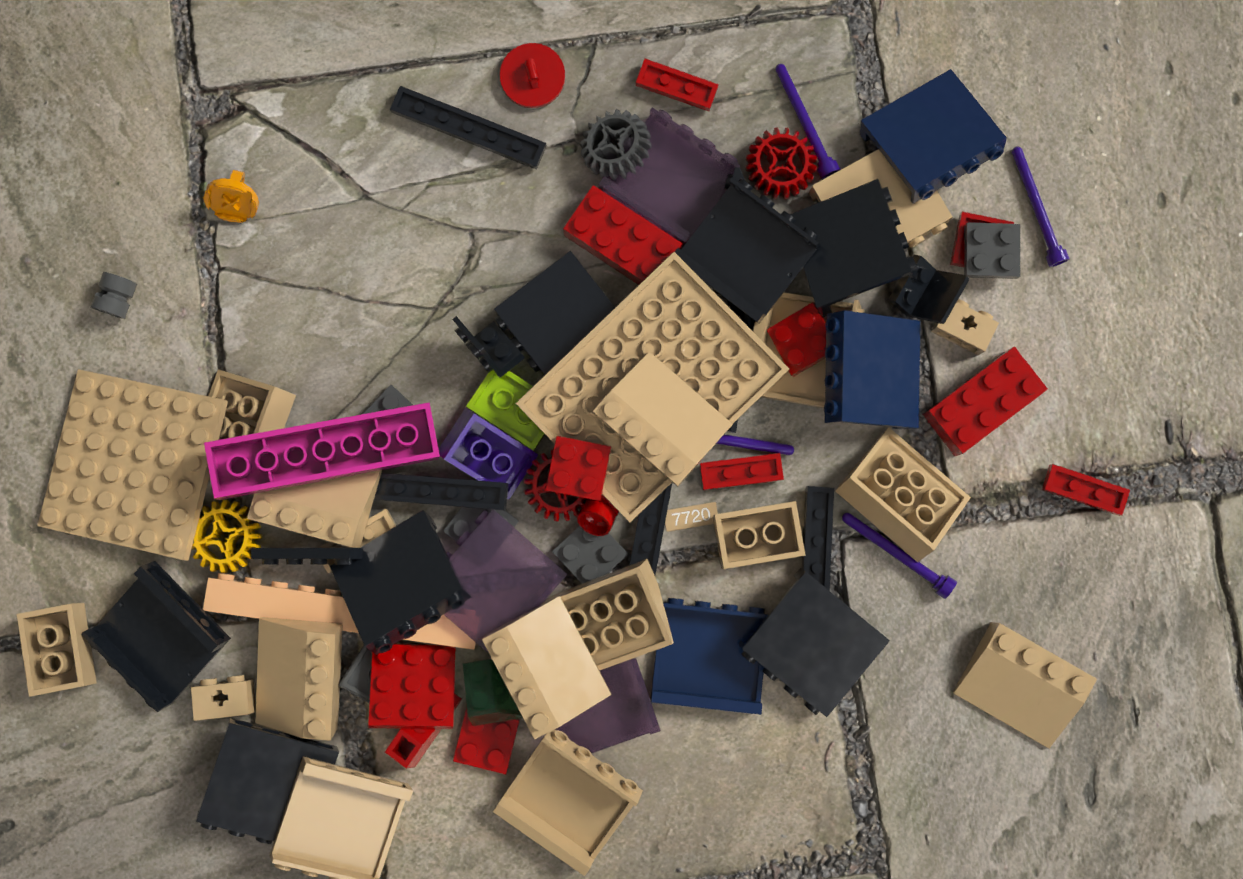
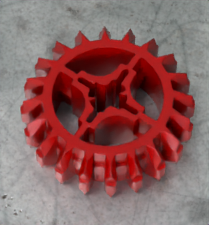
M776 127L773 130V135L766 130L763 138L759 136L755 138L756 145H750L749 151L751 154H747L745 159L750 164L746 165L745 170L753 172L749 175L748 179L749 181L757 180L754 187L756 190L762 186L765 188L763 195L767 196L769 191L774 192V199L778 198L779 193H782L784 199H788L789 191L794 196H797L799 188L806 190L808 187L807 182H812L814 176L811 173L817 170V166L812 163L816 162L817 156L810 154L813 152V145L805 147L808 141L807 137L801 140L798 139V131H795L793 136L789 135V128L787 127L783 134H780V130ZM775 146H786L788 149L779 150ZM762 153L767 156L766 160L770 163L766 173H764L760 164ZM796 154L799 156L802 164L800 174L792 163ZM787 159L785 167L782 164V167L777 166L775 168L778 160L780 163V160L785 161ZM781 176L784 177L787 181L780 182L773 179L775 177Z
M542 453L541 458L544 460L542 464L537 460L532 461L537 470L527 469L526 471L529 475L533 476V479H524L525 484L532 485L531 489L524 491L525 495L534 494V497L528 503L529 505H533L536 502L539 503L534 510L536 513H540L543 508L546 509L544 513L545 519H548L551 512L555 513L554 521L558 522L562 513H564L565 520L570 521L568 512L573 511L574 515L578 517L579 512L577 508L579 506L583 507V502L587 498L579 497L573 504L569 505L567 494H563L564 499H562L561 493L546 490L547 483L538 486L540 476L551 466L552 458L548 459L546 454ZM540 494H557L561 507L548 505L543 501Z

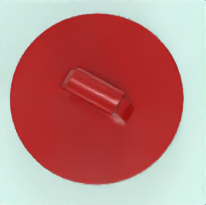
M527 43L517 46L504 58L500 68V82L503 91L511 101L522 107L539 108L550 104L559 96L565 83V69L561 58L554 50L543 44Z

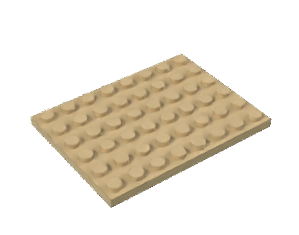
M675 252L516 403L554 444L556 436L612 447L602 494L630 523L672 481L598 418L593 410L648 352L652 353L732 424L789 370Z

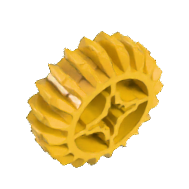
M222 500L221 506L218 502L213 501L211 509L203 506L202 512L204 516L200 515L191 549H197L193 558H202L200 562L202 567L210 564L211 572H216L218 568L221 573H227L229 568L232 572H236L239 568L238 564L242 567L248 566L245 557L251 559V548H261L259 544H255V539H262L263 537L262 534H255V530L260 529L261 524H252L254 520L247 519L249 507L243 506L240 508V503L236 501L230 506L229 500ZM230 514L241 523L242 527L232 528L229 522L225 520L224 515ZM212 522L213 532L206 537L207 529ZM222 532L234 533L229 535V539L225 538L227 541L216 540L221 538V534L224 535ZM244 536L243 544L235 554V551H237L236 542ZM208 546H219L221 553H225L226 559L216 557L209 550Z

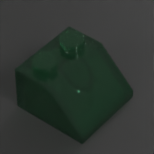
M492 659L462 663L467 713L473 726L523 718Z

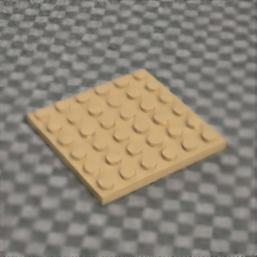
M78 369L37 526L189 561L210 477L204 442L219 440L228 401Z

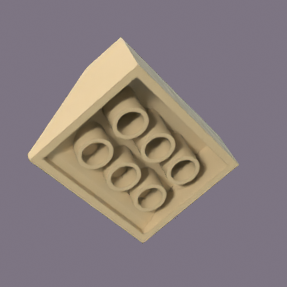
M650 352L639 361L593 410L598 418L677 487L733 425Z
M218 370L208 396L228 401L219 440L283 429L296 395L272 385Z
M889 427L835 490L916 562H919L935 550L971 498Z
M382 470L254 493L247 519L340 545L360 548Z
M648 559L552 595L542 603L544 604L558 596L561 597L599 671L674 643L659 585Z
M560 596L486 633L482 638L534 740L562 726L611 695L603 676Z
M259 618L256 724L300 738L331 741L338 729L343 624Z
M991 622L952 693L1050 749L1085 703L1097 678L1001 623Z

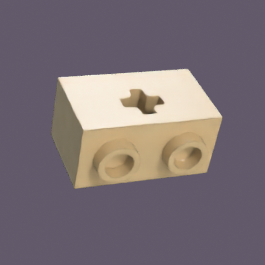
M958 299L944 324L935 323L931 332L976 355H980L986 351L999 322L993 320L991 314L984 311L977 312L969 308L967 302ZM964 320L968 321L967 326L969 329L967 330L964 329Z
M244 675L227 677L228 682L217 683V678L200 680V685L191 687L194 721L249 715L256 712L253 679L244 680ZM219 694L228 695V700L220 699Z

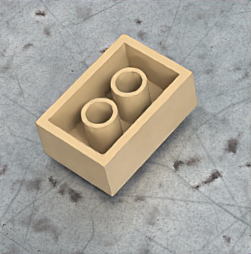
M796 501L713 515L721 569L806 556Z
M71 603L17 614L29 697L97 683L91 646L81 635L84 631L88 630L84 603Z

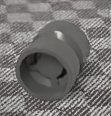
M103 272L98 285L101 292L95 293L91 308L125 319L130 306L127 299L133 298L137 283L118 275Z

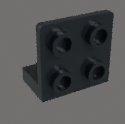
M913 255L918 271L913 272L916 282L912 283L909 276L900 278L888 300L908 317L944 324L965 289L969 278L963 274L936 270L922 256Z
M457 316L452 319L458 326L454 331L466 343L467 348L488 373L493 370L501 378L525 359L519 349L494 321L477 335L473 336Z

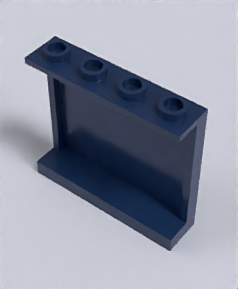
M952 69L861 120L860 135L864 141L867 142L871 139L910 189L912 192L911 202L913 204L921 199L926 200L930 198L936 190L943 186H951L962 175L975 172L981 164L988 160L994 161L999 158L1004 152L1007 140L1004 133Z
M845 310L828 313L825 326L824 423L841 422L887 426L899 430L919 428L920 321Z
M668 598L667 603L663 602L674 643L656 650L651 702L761 715L764 675L762 670L764 666L757 661L752 664L741 655L744 650H742L738 643L740 641L746 643L769 614H765V608L749 607L748 612L738 611V605L722 604L721 609L710 608L711 602L695 601L694 606L683 605L684 599Z

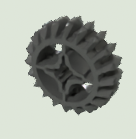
M616 109L613 115L606 111L603 118L596 115L597 122L595 124L588 123L590 131H583L584 140L580 141V146L582 147L581 156L585 160L584 163L596 176L600 174L605 180L610 176L612 180L616 181L618 175L626 179V173L629 171L636 175L635 167H644L642 159H648L649 153L647 150L652 149L651 135L647 130L645 122L640 120L636 114L631 115L627 110L621 114ZM612 140H614V142L616 143V145L618 144V146H619V148H620L619 150L617 149V147H616L615 145H613Z

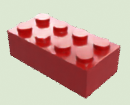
M594 185L563 228L566 238L638 285L675 252L677 248L682 249L680 241Z
M1014 346L922 415L952 454L958 456L985 438L1047 391L1048 388Z

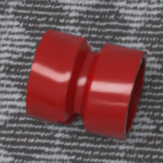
M602 494L601 501L586 499V503L577 517V522L587 533L595 536H605L610 532L619 511Z

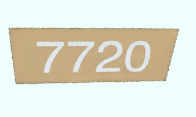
M716 502L667 510L666 531L714 524L713 515L718 514Z

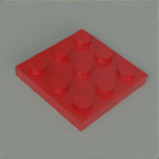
M394 644L387 652L377 655L372 652L368 728L453 729L456 647Z

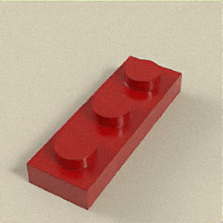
M644 59L636 80L637 87L708 112L711 109L719 84L648 59Z
M780 453L700 463L703 490L784 480Z
M1055 464L1049 465L1042 487L1043 491L1117 516H1123L1130 493L1129 489Z

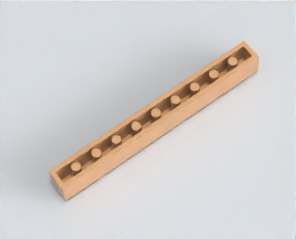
M218 573L217 578H208L203 605L204 611L258 619L266 617L343 624L342 631L359 633L345 600L341 596L340 590L326 588L325 593L314 592V586L299 585L298 589L288 588V583L272 581L271 585L261 584L262 579L245 577L244 582L234 580L235 575ZM460 608L459 613L449 611L442 615L437 622L425 625L417 630L415 635L403 640L475 650L478 646L482 616L476 615V610Z

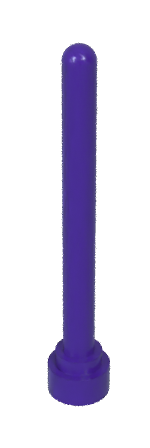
M778 64L775 68L776 73L810 144L814 147L813 150L819 161L817 171L821 180L841 169L836 160L828 157L785 65Z
M1016 146L1012 149V155L1048 247L1045 258L1049 267L1058 266L1069 261V255L1062 245H1058L1021 147Z
M726 434L716 443L783 455H792L794 453L792 445Z
M844 513L842 515L844 523L933 584L932 588L936 590V594L943 599H946L951 594L957 584L956 580L948 575L946 577L942 574L939 576L922 563L916 562L905 551L852 514Z

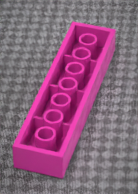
M430 402L204 442L213 496L216 500L432 461L440 457Z

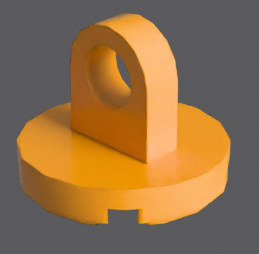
M238 170L232 171L230 179L221 178L210 182L206 187L203 197L205 206L215 211L214 215L220 219L237 223L245 222L247 218L251 217L252 219L255 217L259 200L252 188L244 184L245 172Z

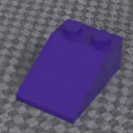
M468 408L464 409L439 447V454L444 460L476 480L509 483L507 499L511 498L526 475L527 469H530L532 466V461L536 460L538 456L537 453Z

